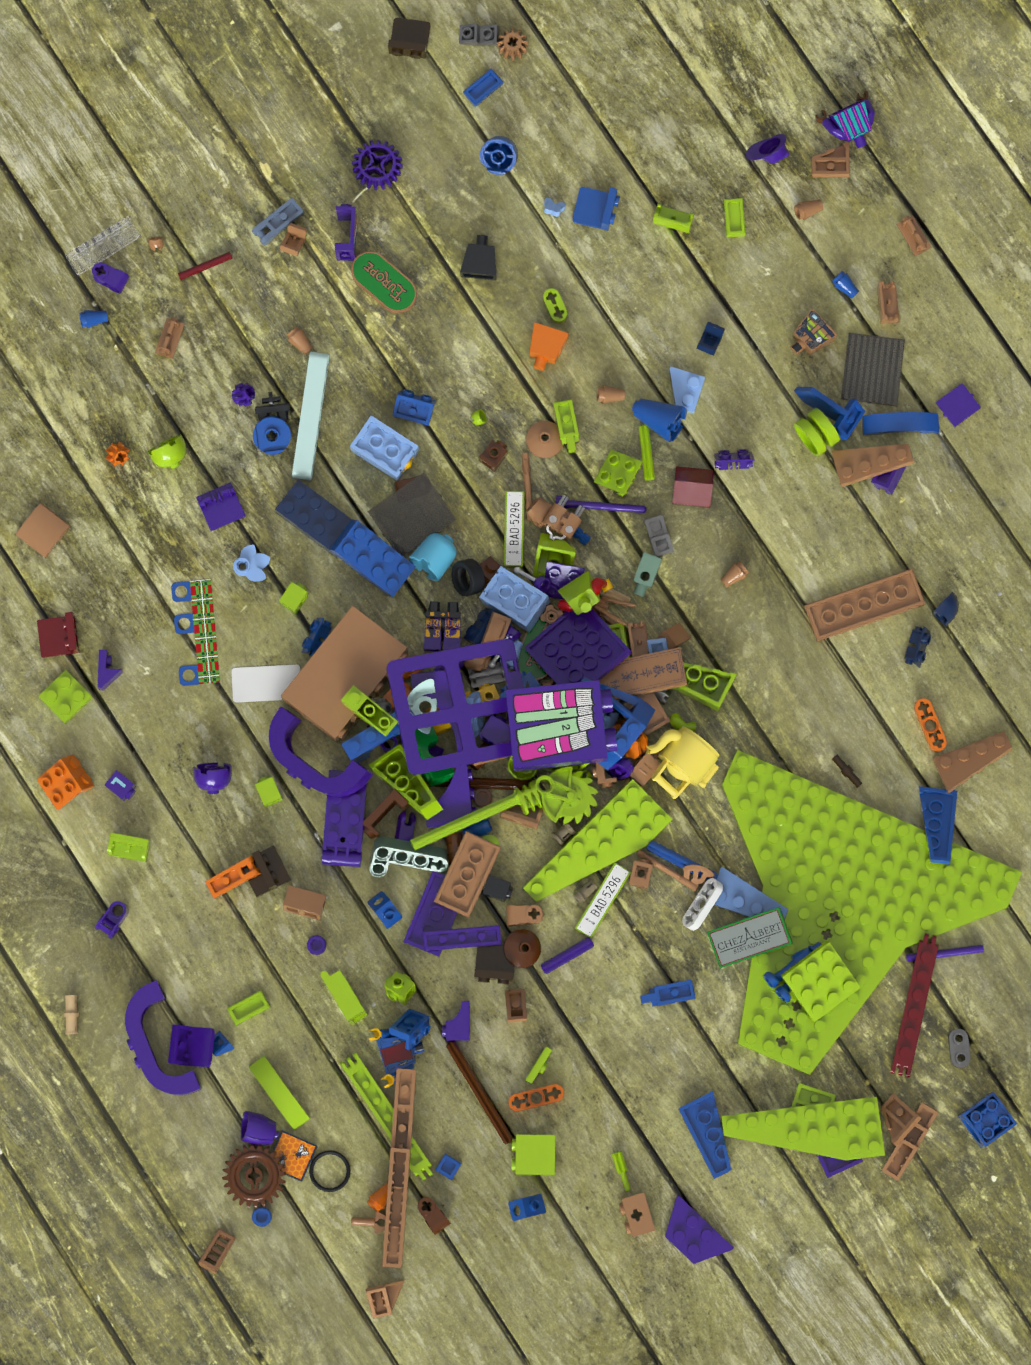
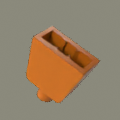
M535 322L530 346V356L536 358L533 367L544 371L547 362L555 364L569 339V333Z

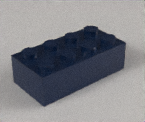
M298 479L275 508L276 514L332 556L338 558L329 549L351 521V518Z

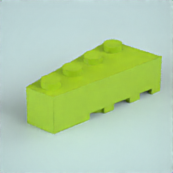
M684 663L687 685L672 689L718 712L737 674Z
M401 744L368 765L376 776L392 790L395 789L426 820L443 810L422 775H413L408 771L404 749Z

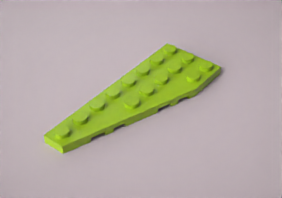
M631 778L522 888L537 902L646 847L673 819Z
M877 1097L721 1116L723 1135L726 1137L841 1160L885 1156Z

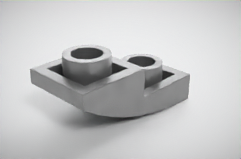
M460 25L459 44L476 46L497 45L500 27L498 25Z

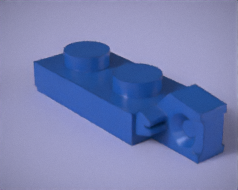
M692 980L656 986L649 989L650 994L640 996L641 1004L652 1002V1007L696 999Z

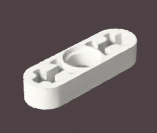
M710 878L705 882L683 916L682 923L685 927L694 931L701 926L723 891L721 882L714 878ZM705 900L704 907L700 909L701 902Z

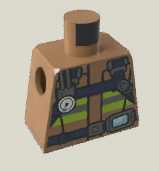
M812 309L794 331L793 337L797 341L790 348L796 355L804 349L812 355L835 341L837 334Z

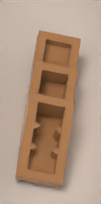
M924 1102L920 1103L915 1112L922 1119L900 1144L894 1147L881 1170L899 1181L939 1113Z

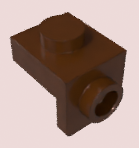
M491 556L480 564L485 578L483 590L500 568V565Z

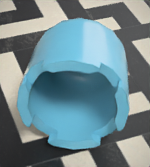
M432 533L411 554L409 561L416 566L415 568L419 572L421 570L425 571L428 574V579L438 582L457 556V550L453 544L454 540L447 534Z

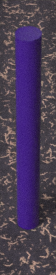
M983 945L938 950L936 958L984 952ZM916 953L906 954V961H915Z

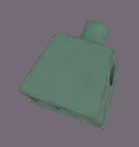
M643 553L633 580L637 582L634 594L644 597L647 587L652 588L663 561L661 558ZM645 572L649 573L647 581L642 580L643 573Z

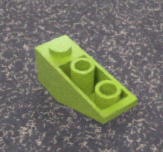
M354 685L341 699L342 704L385 737L398 723L395 718Z

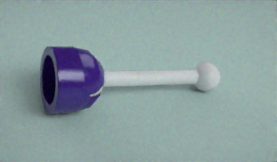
M520 567L514 568L515 574H521L534 581L535 588L543 593L549 590L551 581L544 576L534 578L523 572Z
M509 625L505 637L514 642L520 638L522 633ZM496 655L493 660L489 661L488 666L494 668L500 656Z

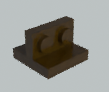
M274 845L261 852L258 850L252 853L255 859L254 864L261 872L260 875L248 880L256 897L291 881ZM247 866L243 868L245 874L250 872Z

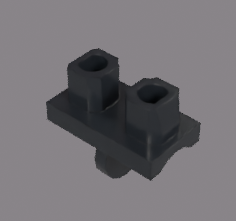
M268 392L269 398H262V404L269 403L270 405L255 407V414H258L259 421L264 417L270 416L269 413L277 412V417L288 421L289 403L274 404L275 402H281V397H273L272 392Z

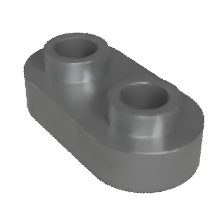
M955 1029L948 1036L950 1061L956 1068H964L971 1060L969 1039L964 1030ZM956 1035L962 1037L961 1042L955 1040ZM959 1054L964 1056L963 1062L958 1061L957 1057Z

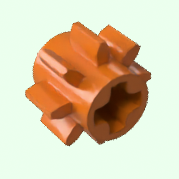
M121 442L118 445L111 443L108 449H106L108 455L105 458L113 466L117 464L123 466L127 459H129L127 455L129 449L126 446L124 447Z

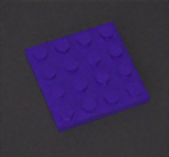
M592 608L589 612H583L580 615H576L574 611L565 612L524 647L557 685L577 683L583 677L593 681H600L632 653Z

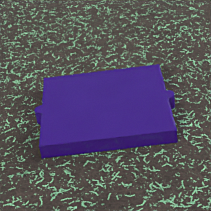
M963 383L936 402L937 406L944 413L943 417H947L954 428L981 409L980 405L973 398L974 395L970 394Z

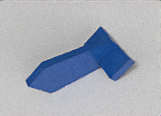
M796 387L794 390L805 404L812 408H818L824 415L836 421L833 426L842 440H848L865 413V410L856 399H850L845 408H843L814 387Z

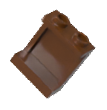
M395 789L362 823L364 833L371 839L380 837L374 827L395 805L402 811H406L410 807L408 801Z

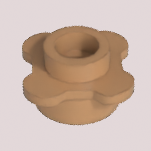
M549 604L546 606L544 613L540 615V619L551 625L563 615V612Z

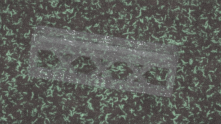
M128 215L65 254V257L76 275L79 276L92 268L96 263H100L137 240L141 235Z

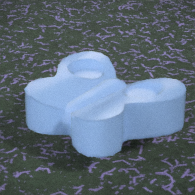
M545 198L544 213L558 217L560 212L565 210L566 204L564 202L554 203L552 199Z

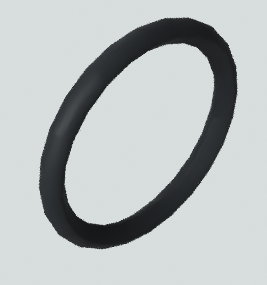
M337 1151L321 1152L315 1156L310 1164L309 1174L311 1181L318 1189L324 1192L340 1190L350 1178L349 1162L345 1156ZM324 1155H336L346 1165V1177L337 1187L325 1188L318 1184L314 1178V1165Z

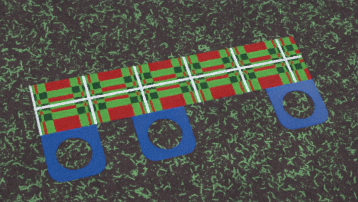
M211 579L173 583L171 586L173 601H192L193 613L175 616V631L177 634L195 633L197 665L179 668L180 684L187 686L220 682ZM178 586L186 587L187 595L185 597L179 598L176 596L175 590ZM181 618L189 619L190 627L188 629L182 630L179 628L178 621ZM188 669L195 673V678L190 682L183 679V672Z

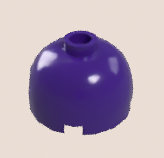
M218 762L198 764L197 768L193 767L194 781L200 789L207 790L208 794H218L219 790L229 785L232 776V766L228 763H224V767L219 766Z

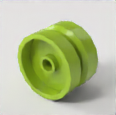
M814 408L807 414V420L801 418L793 424L801 441L817 457L827 451L826 445L832 447L840 441L836 429L818 408Z

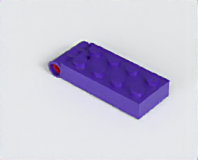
M329 770L328 778L339 776L344 771ZM368 782L360 790L347 796L334 797L327 795L322 865L361 867L364 834L362 823L365 820Z

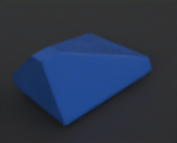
M221 1031L215 1034L212 1052L215 1056L234 1049Z

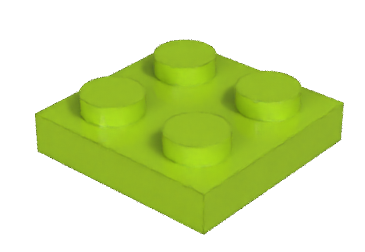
M67 670L38 696L65 724L93 698Z

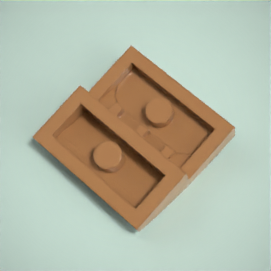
M40 503L22 524L16 535L43 557H48L57 542L62 540L70 525L44 504Z

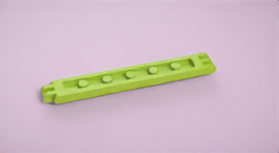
M355 1052L353 1057L357 1061L353 1063L351 1058L347 1057L346 1060L350 1066L347 1067L343 1061L340 1062V1065L392 1140L394 1108ZM412 1137L410 1169L415 1177L420 1175L424 1181L426 1177L422 1172L426 1170L428 1175L432 1176L433 1173L429 1169L432 1165Z

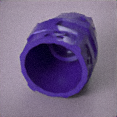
M250 1111L243 1113L241 1141L251 1144L271 1145L274 1138H278L279 1131H276L275 1121L263 1114Z

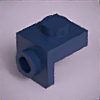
M707 322L696 349L714 356L725 328Z

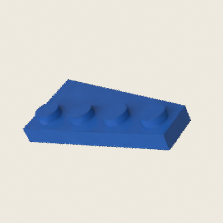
M919 786L930 862L950 865L958 791L953 790L948 794L946 789Z

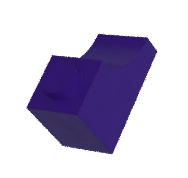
M462 1001L461 1009L457 1016L450 1021H446V1025H442V1037H446V1041H470V1001Z

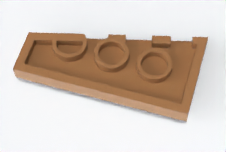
M909 444L831 451L842 487L915 463Z

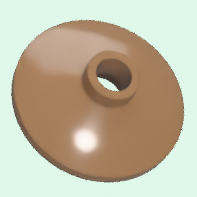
M537 422L527 432V447L537 457H553L563 447L558 426L553 422ZM543 435H547L549 439L547 441H543L541 437Z

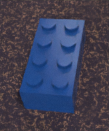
M351 519L329 549L381 592L390 597H394L416 567L358 520Z

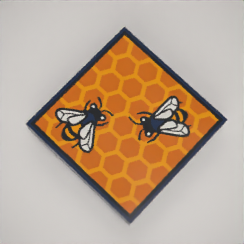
M282 1130L273 1151H276L274 1158L281 1157L282 1159L278 1164H285V1167L280 1169V1171L286 1172L287 1176L302 1182L318 1146Z

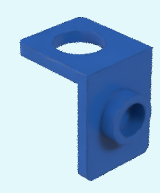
M383 891L367 902L387 929L402 919L401 914ZM383 898L381 903L374 905L378 899Z
M541 1194L508 1202L513 1221L546 1213ZM515 1205L519 1206L520 1215L516 1214Z

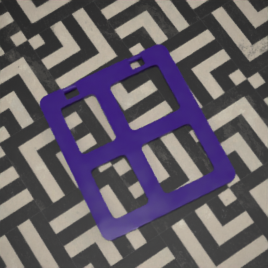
M501 639L392 660L387 664L386 670L408 771L411 774L419 775L512 756L511 742L482 748L476 746L471 719L507 712V699L501 698L468 704L459 669V662L499 655L507 689L524 688L515 645L512 640ZM507 661H513L515 671H508ZM444 666L453 707L412 715L402 674L430 667ZM451 722L457 724L462 745L461 752L427 759L420 758L415 737L416 729Z

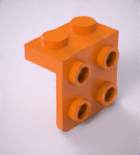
M74 754L61 758L38 778V783L58 810L62 809L79 793L88 791L95 786L91 781V777L85 772Z

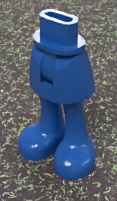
M817 942L814 946L810 945L808 948L791 956L792 961L779 972L774 974L766 972L763 975L765 981L774 989L783 980L781 975L822 944ZM786 983L775 990V993L785 1003L791 999V990Z

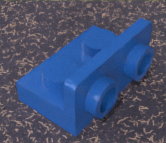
M404 389L397 394L392 416L429 426L436 400H433V397L422 394L419 396L415 395L411 390Z
M409 1008L389 1027V1034L406 1040L405 1049L410 1050L424 1036L428 1035L430 1031V1016Z

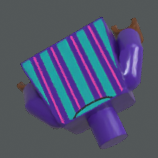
M864 91V98L860 97L858 93L857 102L828 115L829 118H827L826 111L821 110L824 117L819 118L817 115L815 117L816 121L822 124L830 134L839 140L851 141L854 139L856 147L860 148L867 145L864 134L872 130L871 126L874 122L875 110L870 100H868V92Z

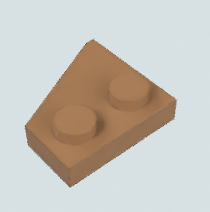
M894 1093L881 1106L882 1114L886 1119V1127L892 1138L891 1142L897 1147L922 1118Z

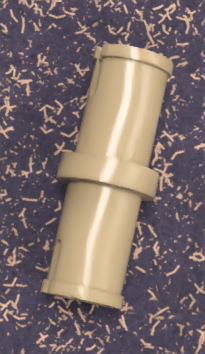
M65 995V1034H78L77 1017H79V1013H77V995Z

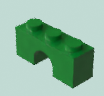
M433 726L429 734L416 729L415 737L420 758H432L433 756L429 753L428 749L435 747L439 740ZM453 768L424 773L422 777L425 782H428L429 787L450 781L455 772Z

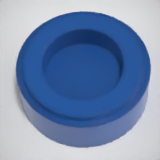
M259 1207L254 1210L252 1220L255 1225L265 1227L271 1222L272 1214L269 1209Z

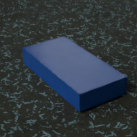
M491 68L464 90L463 94L476 107L503 85V81Z

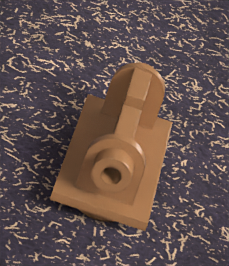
M906 216L902 219V222L896 224L914 256L931 248L914 216Z
M174 317L166 319L155 351L156 354L173 359L185 323L178 322V319Z

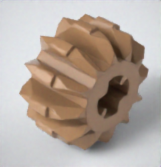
M511 28V33L504 30V35H499L500 41L497 42V47L500 48L499 54H504L505 59L511 56L512 61L515 60V56L521 59V53L526 54V47L529 46V42L526 41L527 36L521 35V30L515 33L514 28ZM511 42H513V44L516 43V46L512 47V44H511V46H510V43H511Z

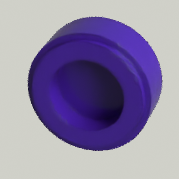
M315 935L309 938L307 949L311 954L321 955L326 950L327 944L323 937Z

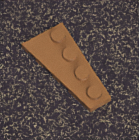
M1005 731L935 757L933 762L949 794L958 785L967 782L974 774L980 773L986 766L993 764L1012 751V746Z

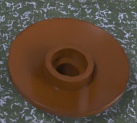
M515 930L505 939L503 946L504 955L508 962L515 967H530L539 959L541 953L540 941L529 930ZM522 945L527 946L526 952L522 950Z

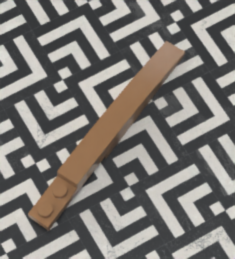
M397 1068L382 1267L402 1268L416 1069Z

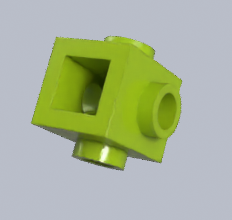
M397 971L392 976H389L384 984L386 996L390 1000L398 1001L404 1006L416 992L415 983L411 978Z

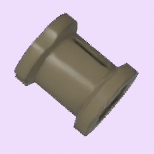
M567 823L563 824L555 833L552 832L551 836L560 846H563L564 842L572 835L574 836L576 832Z

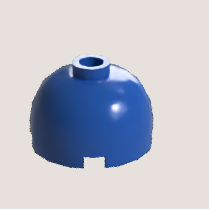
M494 136L488 139L480 151L482 165L484 164L487 171L496 175H504L516 165L518 158V149L515 143L504 136Z

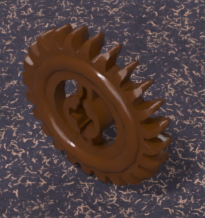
M251 1144L250 1150H248L246 1145H243V1152L236 1149L237 1156L230 1154L232 1162L225 1161L229 1168L223 1169L224 1172L228 1173L227 1176L222 1177L223 1180H228L224 1187L231 1188L227 1192L228 1195L235 1194L232 1199L233 1201L240 1198L239 1205L246 1201L247 1208L250 1207L251 1203L254 1204L255 1208H258L260 1202L265 1207V1200L273 1203L271 1196L279 1197L276 1190H284L279 1184L286 1183L285 1180L281 1179V1176L287 1173L280 1171V1169L285 1167V1164H278L282 1158H274L276 1151L269 1154V1146L263 1151L262 1144H259L257 1149H255L254 1144ZM248 1162H250V1168L245 1173V1179L251 1184V1190L244 1187L240 1179V1172ZM257 1162L262 1163L267 1168L269 1174L266 1185L259 1189L258 1184L263 1181L264 1173L262 1169L257 1167ZM253 1170L260 1175L259 1178H256L255 1182L253 1178H250Z

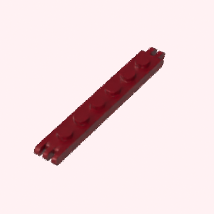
M925 933L923 941L919 940L890 1071V1073L894 1074L896 1067H899L898 1075L902 1076L903 1069L905 1068L907 1069L905 1077H910L939 946V944H935L937 937L935 935H932L931 942H928L929 934Z

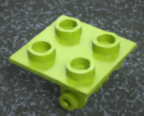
M611 449L594 483L614 490L623 497L628 493L627 490L630 484H633L632 481L635 480L637 471L641 469L642 461Z

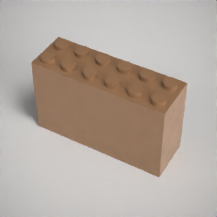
M352 606L282 693L281 698L284 703L336 743L340 740L344 741L349 734L348 729L352 725L356 726L361 718L342 704L341 699L353 685L371 700L375 695L379 696L385 689L384 684L387 680L389 681L386 670L387 664L392 660L408 658V649Z

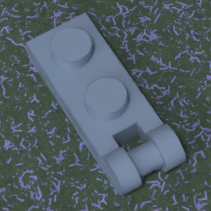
M291 198L254 227L252 233L261 239L260 242L265 246L286 229L290 223L301 217L304 211ZM266 227L270 230L267 234L263 231Z

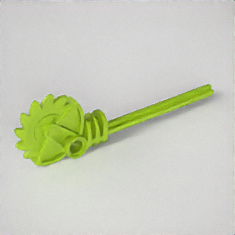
M563 767L555 770L549 776L542 775L530 781L528 787L522 785V790L515 788L511 795L415 837L410 841L414 850H417L515 805H520L525 815L529 814V808L535 811V806L537 805L540 809L543 808L545 814L555 823L559 818L564 817L563 824L569 823L573 818H575V822L578 824L583 817V813L586 817H590V805L593 807L597 806V802L592 795L597 794L598 791L588 785L593 781L591 778H580L583 771H577L572 774L573 767ZM542 781L546 782L549 789L546 791L540 789L539 783Z

